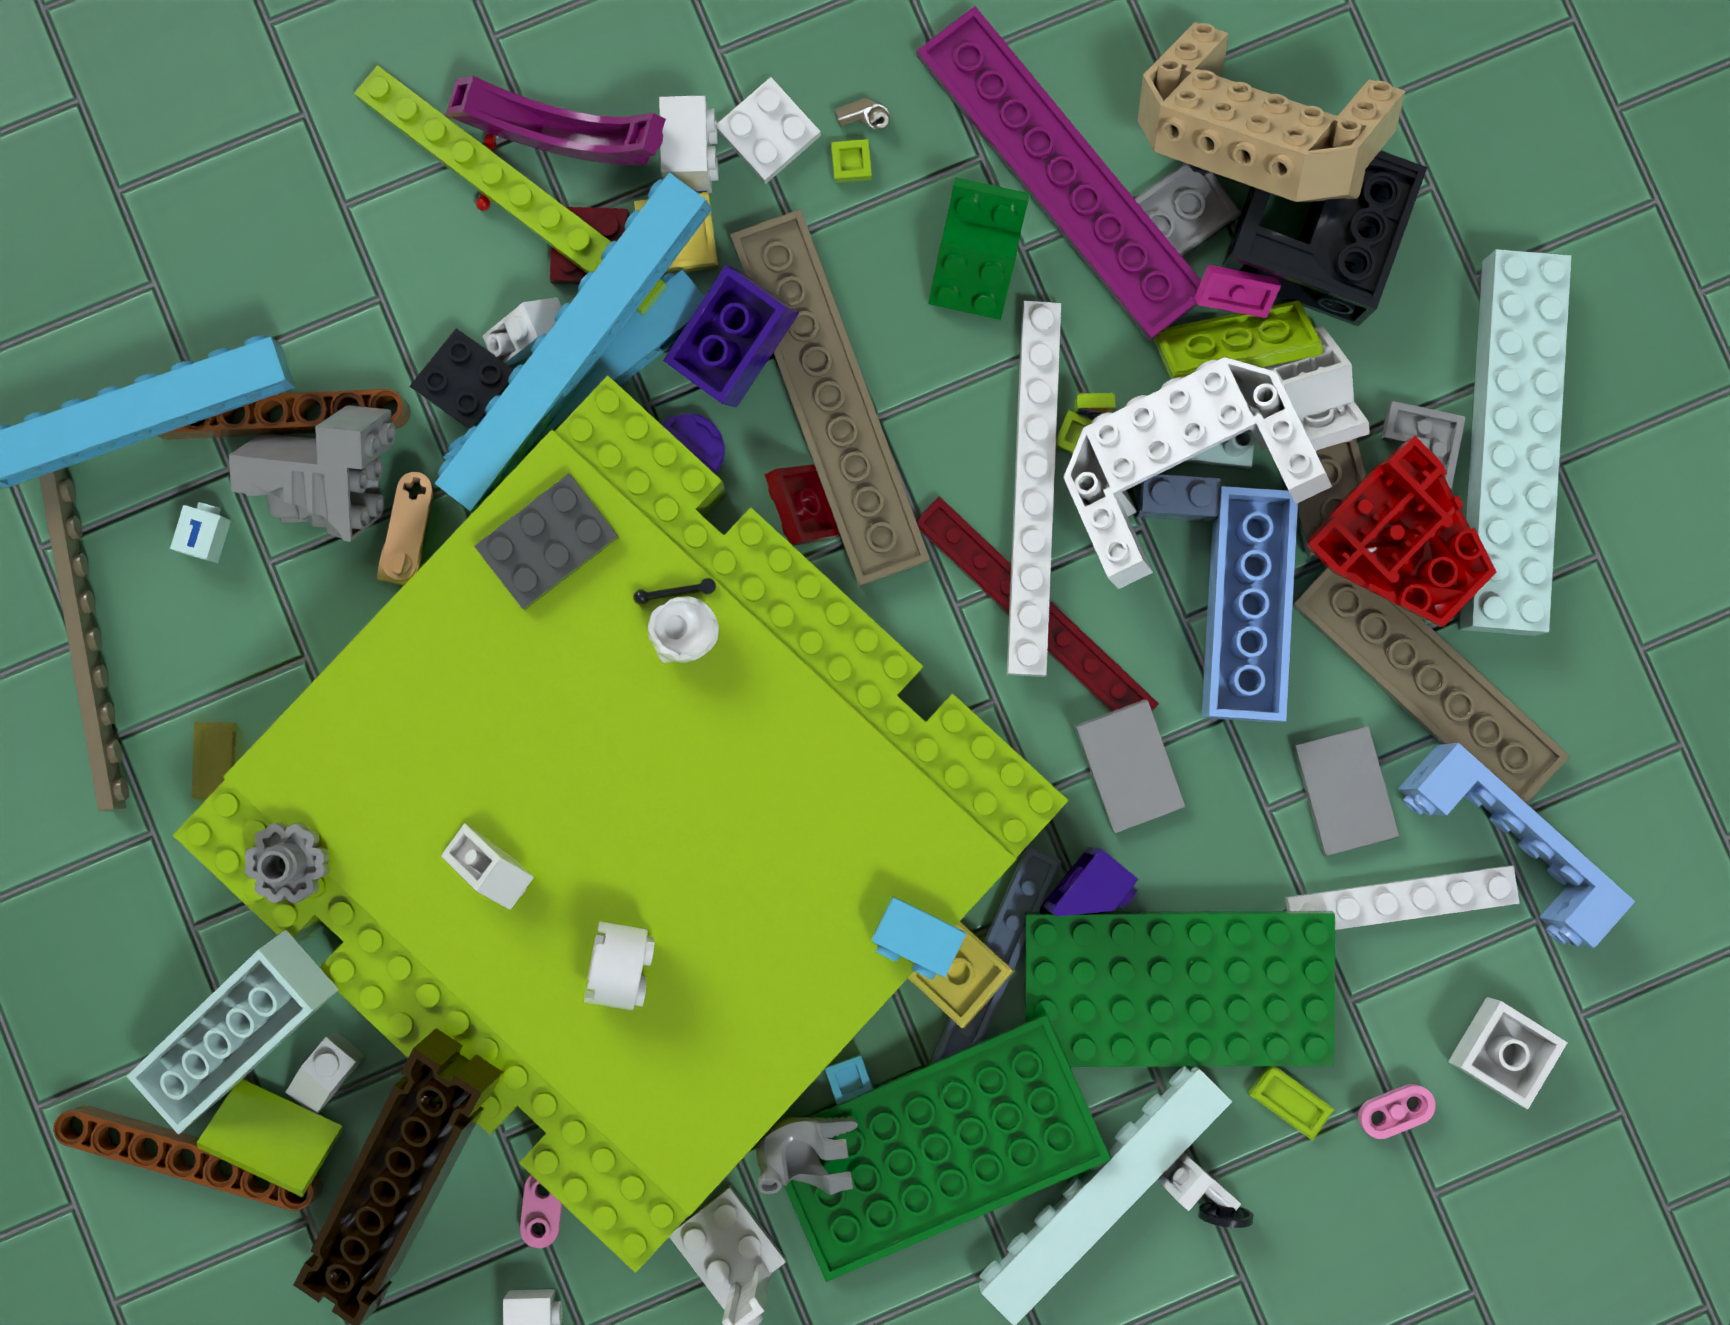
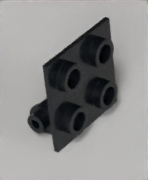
M456 328L411 383L410 388L470 429L476 426L484 416L488 403L495 396H501L508 387V378L514 369Z

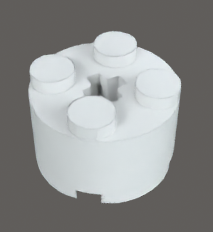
M599 921L598 932L605 934L604 936L596 935L587 978L589 980L587 989L594 991L585 990L584 1002L633 1011L634 1005L642 1007L644 1003L647 982H645L646 976H641L643 965H651L655 942H653L654 937L647 936L648 929Z

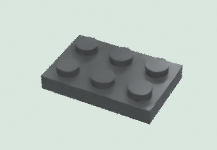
M567 474L474 547L521 608L526 610L619 537L573 477Z

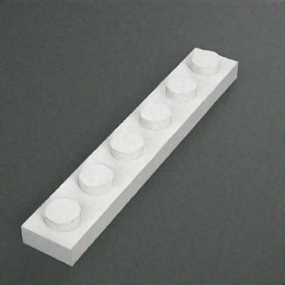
M1513 865L1285 897L1287 911H1333L1335 913V930L1520 904Z

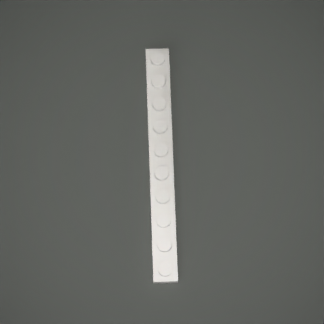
M1024 301L1022 304L1006 675L1045 677L1047 672L1061 303Z

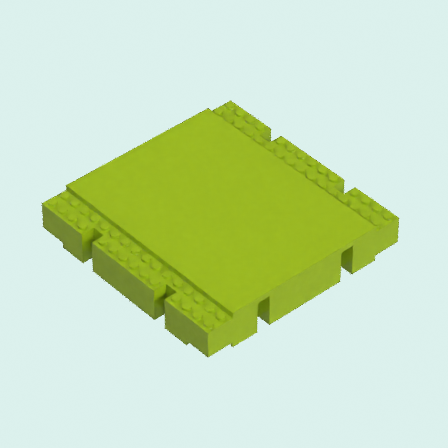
M607 375L555 431L551 430L234 764L223 776L225 780L172 836L277 935L287 930L297 942L312 938L324 924L333 931L343 943L319 968L339 989L337 992L407 1058L412 1049L437 1028L463 1045L460 1054L471 1060L477 1054L503 1071L493 1093L481 1105L484 1110L477 1124L491 1135L518 1107L527 1114L546 1134L519 1164L636 1273L680 1224L700 1206L914 972L912 970L914 962L902 956L895 962L877 953L875 950L878 944L871 940L892 896L956 926L1069 800L953 693L926 722L898 696L919 675L924 666L751 507L725 535L719 532L705 518L727 495L722 480ZM570 474L619 538L524 610L474 546L559 480ZM706 578L712 579L716 584L715 591L709 595L701 591L651 599L643 605L636 604L633 599L634 593L639 589L651 592L700 584ZM689 596L706 603L715 614L719 624L718 639L713 648L694 661L663 663L648 637V623L651 613L657 607L665 605L670 599ZM281 822L287 826L299 822L305 824L309 829L318 832L319 843L317 846L324 847L329 852V873L318 879L319 890L298 903H292L287 899L276 903L270 902L266 896L263 897L256 893L255 883L257 879H252L245 873V853L248 849L256 847L255 835L274 823ZM464 823L516 859L534 876L524 894L519 897L511 910L477 892L441 857ZM599 921L648 929L647 936L654 937L653 942H655L651 965H643L641 976H646L645 982H647L644 1003L642 1007L634 1005L633 1011L584 1002L585 990L594 991L587 989L589 981L587 978L596 935L604 936L605 934L598 932Z

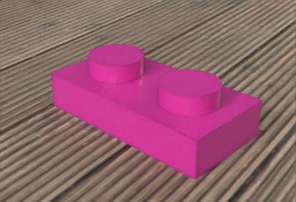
M1208 264L1194 298L1200 306L1267 318L1281 284L1274 277Z

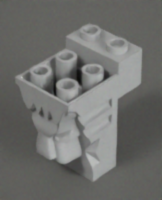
M347 405L315 427L316 438L261 433L229 454L231 492L246 493L247 496L266 495L270 515L274 518H280L282 523L309 522L313 527H326L328 534L342 538L343 541L351 542L378 520L383 513L384 498L380 495L379 480L382 476L383 464L382 460L378 457L392 447L396 437V428L394 423H391V410Z

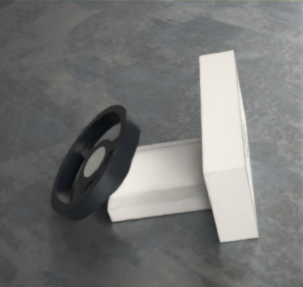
M1185 1152L1157 1179L1188 1211L1204 1193L1212 1199L1213 1203H1204L1199 1206L1198 1217L1207 1223L1229 1228H1244L1253 1224L1254 1214L1250 1210L1240 1207L1241 1203Z

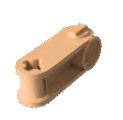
M409 472L402 476L398 482L386 542L383 545L377 573V580L405 585L421 567L422 548L433 499V490L429 478L420 472ZM414 483H419L421 490L425 494H418L417 499L412 500L410 499L409 492L405 490L406 488L412 489Z

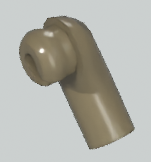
M869 98L859 99L834 110L840 127L859 121L873 129L881 130L886 128L890 122V113L887 108Z

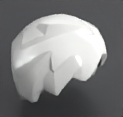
M689 596L673 598L665 605L657 607L651 613L648 623V637L663 663L694 661L708 653L718 639L719 624L717 618L709 606L699 599Z

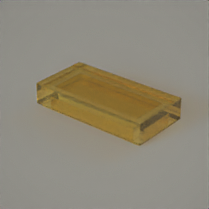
M194 722L192 798L207 799L225 780L223 776L234 766L236 723Z

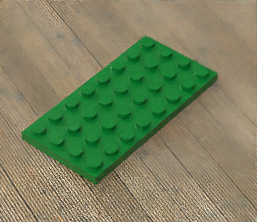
M1333 911L1096 912L1057 917L1050 912H1025V1022L1047 1013L1070 1067L1334 1066L1335 913Z
M1045 1013L873 1088L844 1103L834 1105L809 1116L810 1118L823 1117L825 1119L829 1117H853L858 1123L856 1129L850 1132L847 1131L839 1136L835 1135L833 1138H828L832 1140L846 1139L849 1158L823 1160L817 1154L820 1163L828 1174L851 1172L853 1189L828 1195L825 1191L814 1185L796 1180L789 1181L787 1186L784 1187L823 1277L828 1282L1110 1161L1111 1156L1049 1017Z

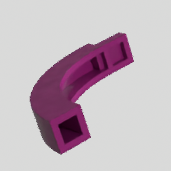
M474 75L456 79L445 114L487 133L535 149L586 161L617 165L647 164L649 157L656 155V151L663 142L662 131L666 120L654 112L635 116L611 117L566 110L509 92Z

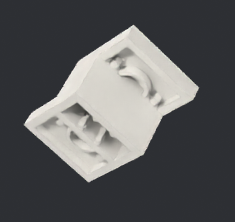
M1323 325L1314 328L1323 344V355L1262 367L1277 372L1315 452L1370 434L1369 421L1354 402L1352 364Z

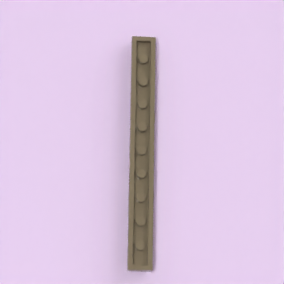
M66 468L40 476L39 480L98 811H116L127 808L125 800L129 797V789L125 778L121 777L119 762L122 760V750L118 740L114 739L112 724L115 723L116 719L115 711L112 704L107 701L105 687L109 685V677L105 666L101 665L99 650L102 648V638L98 628L94 627L92 613L96 609L95 599L92 592L87 588L85 575L89 574V565L84 553H81L79 538L82 537V526L78 517L74 516L72 501L76 499V492L72 481L68 479Z

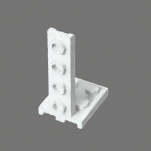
M730 1185L682 1222L669 1238L725 1310L722 1319L723 1325H759L764 1319L761 1314L765 1311L770 1276L786 1263V1258Z

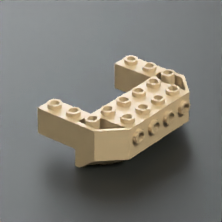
M1196 22L1143 74L1138 123L1154 152L1295 202L1324 201L1341 198L1357 199L1361 192L1365 169L1397 130L1405 94L1404 90L1392 87L1391 84L1385 81L1369 79L1341 113L1336 116L1324 112L1319 107L1306 106L1288 100L1283 95L1270 94L1252 88L1247 83L1234 82L1219 77L1223 73L1229 33L1215 29L1210 24H1199Z

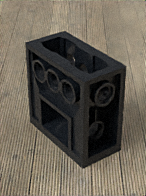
M1380 150L1365 169L1361 192L1357 199L1341 198L1312 201L1299 240L1259 226L1271 193L1251 186L1221 267L1277 278L1281 287L1276 297L1290 302L1300 301L1303 307L1359 326L1377 310L1428 167Z

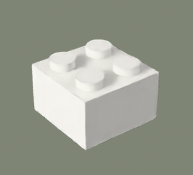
M706 96L659 97L660 116L666 119L662 131L663 142L660 146L663 180L670 172L695 192L712 193V181H719L716 147L711 146V144H718L715 110L708 109Z
M1486 997L1448 1063L1512 1103L1529 1109L1568 1042L1504 1002Z

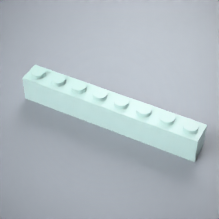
M1184 1066L1180 1068L1169 1080L1172 1086L1162 1096L1156 1094L1144 1105L1142 1111L1145 1114L1135 1124L1131 1121L1128 1122L1116 1134L1115 1138L1118 1141L1108 1151L1111 1160L1091 1168L1081 1179L1078 1177L1073 1178L1061 1192L1064 1197L1054 1207L1047 1205L1036 1216L1034 1222L1037 1225L1027 1235L1022 1232L1016 1236L1007 1247L1009 1253L1000 1263L996 1260L991 1262L981 1273L980 1278L982 1281L979 1283L981 1294L1012 1325H1017L1232 1103L1198 1067H1189L1187 1069Z

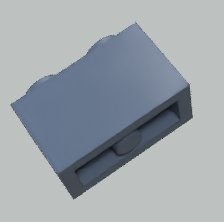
M1160 474L1153 476L1138 484L1136 518L1211 523L1219 516L1221 479Z

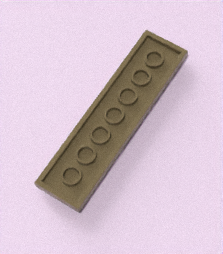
M1328 567L1293 602V608L1440 744L1460 743L1526 804L1570 757L1419 616L1333 573Z

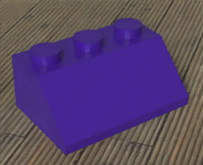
M1087 847L1043 902L1042 908L1057 917L1114 911L1117 906L1124 908L1132 900L1138 891L1133 886L1139 879L1102 849Z

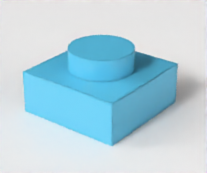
M861 1054L833 1063L825 1068L837 1105L873 1089Z

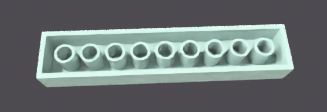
M1496 249L1482 261L1466 521L1470 529L1475 528L1497 573L1463 606L1460 611L1459 630L1528 636L1549 632L1571 255Z

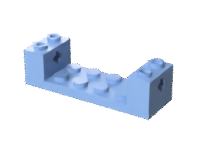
M1460 743L1437 745L1397 789L1405 796L1402 800L1403 803L1419 816L1422 813L1429 816L1448 815L1463 797L1478 808L1482 805L1492 814L1490 820L1496 827L1505 833L1511 831L1521 840L1518 845L1525 853L1534 859L1540 857L1550 866L1547 872L1555 880L1563 885L1569 883L1539 917L1548 925L1545 929L1546 932L1562 945L1567 942L1576 948L1578 946L1595 948L1635 903L1628 894Z

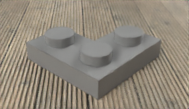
M1391 401L1388 403L1381 440L1403 444L1415 435L1442 462L1447 472L1444 477L1450 489H1452L1466 417Z

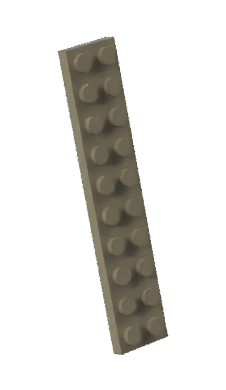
M801 209L730 234L744 274L799 312V315L773 354L816 467L858 586L861 587L930 562L929 554Z

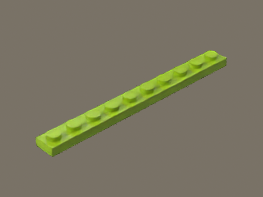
M377 65L354 92L358 100L584 272L594 273L603 261L601 256L605 248L611 243L610 240ZM660 279L636 310L642 316L645 315L667 288L664 281Z

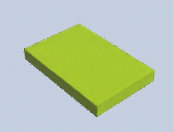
M242 1079L232 1088L198 1139L197 1148L303 1197L343 1132V1126Z

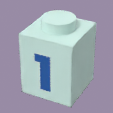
M198 502L197 508L183 505L170 549L218 564L231 520L220 516L221 509L201 502Z

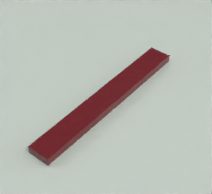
M939 496L916 520L920 532L1009 615L1011 563ZM1049 600L1047 652L1110 712L1144 699L1148 700L1153 711L1159 703Z

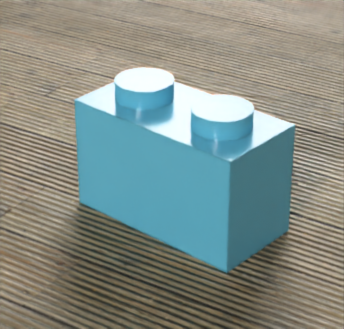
M892 896L871 940L878 944L875 950L877 953L895 962L902 956L914 962L913 971L933 980L936 974L944 978L946 977L966 933Z

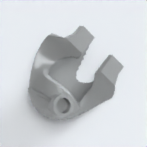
M784 1117L777 1120L757 1143L756 1158L761 1170V1175L757 1180L758 1190L767 1195L775 1194L780 1191L782 1185L787 1186L791 1180L814 1185L825 1191L828 1195L853 1189L851 1172L828 1174L820 1163L817 1154L823 1160L849 1158L846 1139L832 1140L828 1138H833L835 1135L839 1136L847 1131L850 1132L856 1129L858 1126L856 1119L853 1117H829L826 1119L823 1117Z

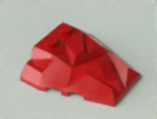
M1415 435L1396 449L1384 462L1378 464L1320 523V528L1306 543V546L1333 573L1439 627H1444L1497 573L1475 528L1470 529L1460 509L1464 506L1459 496L1454 497L1444 477L1447 472L1442 462Z

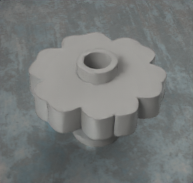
M281 822L271 824L255 835L256 847L248 849L245 853L246 875L252 879H257L255 883L256 893L263 897L266 896L272 903L280 902L284 899L292 903L303 901L308 896L317 893L319 890L318 879L329 873V852L326 848L317 846L319 843L318 832L309 829L300 822L290 826Z

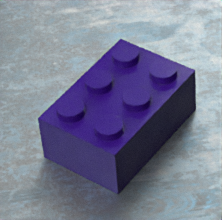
M725 265L663 361L721 404L737 408L799 315V312L742 271Z

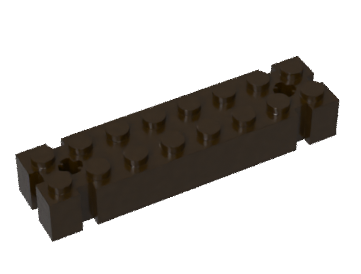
M437 1028L412 1049L401 1071L405 1076L394 1085L311 1249V1252L314 1254L304 1263L293 1286L318 1303L324 1297L334 1303L335 1306L332 1312L351 1325H362L381 1304L392 1283L390 1279L398 1272L484 1110L481 1105L491 1096L503 1074V1071L477 1054L471 1060L461 1055L460 1050L463 1045Z

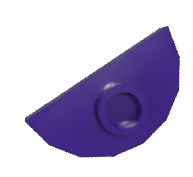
M681 414L671 416L661 423L664 428L716 476L718 475L724 464L725 445L721 432L712 421L699 414Z

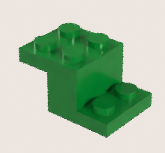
M955 177L929 296V305L1001 320L1030 193Z

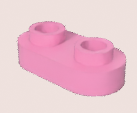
M1407 1084L1364 1102L1358 1112V1122L1362 1130L1368 1135L1377 1139H1386L1429 1121L1435 1112V1099L1426 1088L1417 1084ZM1416 1096L1418 1105L1416 1108L1409 1110L1407 1101L1410 1097ZM1375 1111H1381L1383 1115L1381 1122L1373 1124L1371 1120L1372 1114Z
M530 1175L524 1187L520 1234L524 1242L529 1246L544 1248L552 1244L560 1232L563 1204L551 1193L547 1196L540 1195L537 1191V1186L540 1183ZM536 1222L544 1224L546 1228L545 1234H536L533 1231V1224Z

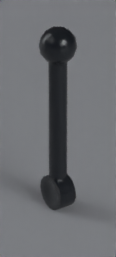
M706 578L700 584L651 592L639 589L634 593L633 599L636 604L643 605L651 599L701 591L709 595L715 591L716 584L712 579Z

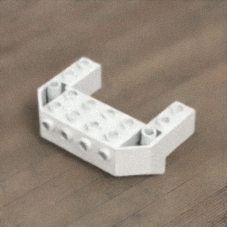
M1225 357L1218 361L1210 360L1201 364L1196 372L1184 378H1173L1164 383L1160 390L1148 396H1137L1131 399L1126 407L1114 413L1101 414L1092 421V424L1083 428L1063 478L1104 571L1117 589L1153 573L1128 516L1137 511L1127 489L1249 429L1253 433L1262 451L1267 448L1269 449L1295 504L1332 487L1277 372Z

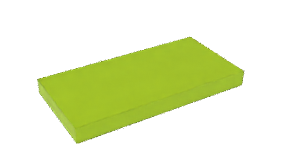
M1300 301L1273 305L1267 318L1235 313L1168 327L1154 338L1155 345L1170 379L1184 378L1196 372L1201 364L1210 360L1218 361L1224 357L1262 368L1323 355V344Z

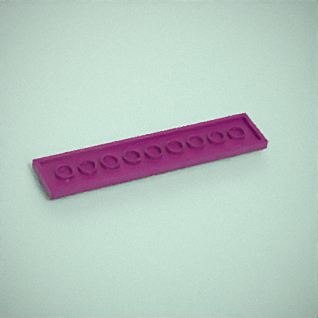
M976 6L972 7L917 50V58L1025 190L1030 193L1034 201L1149 341L1197 305L1194 297L1201 279Z

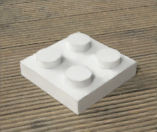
M772 77L717 123L718 133L764 184L768 183L821 136V131Z

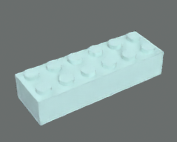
M285 930L258 949L127 1075V1078L179 1135L215 1105L339 989Z

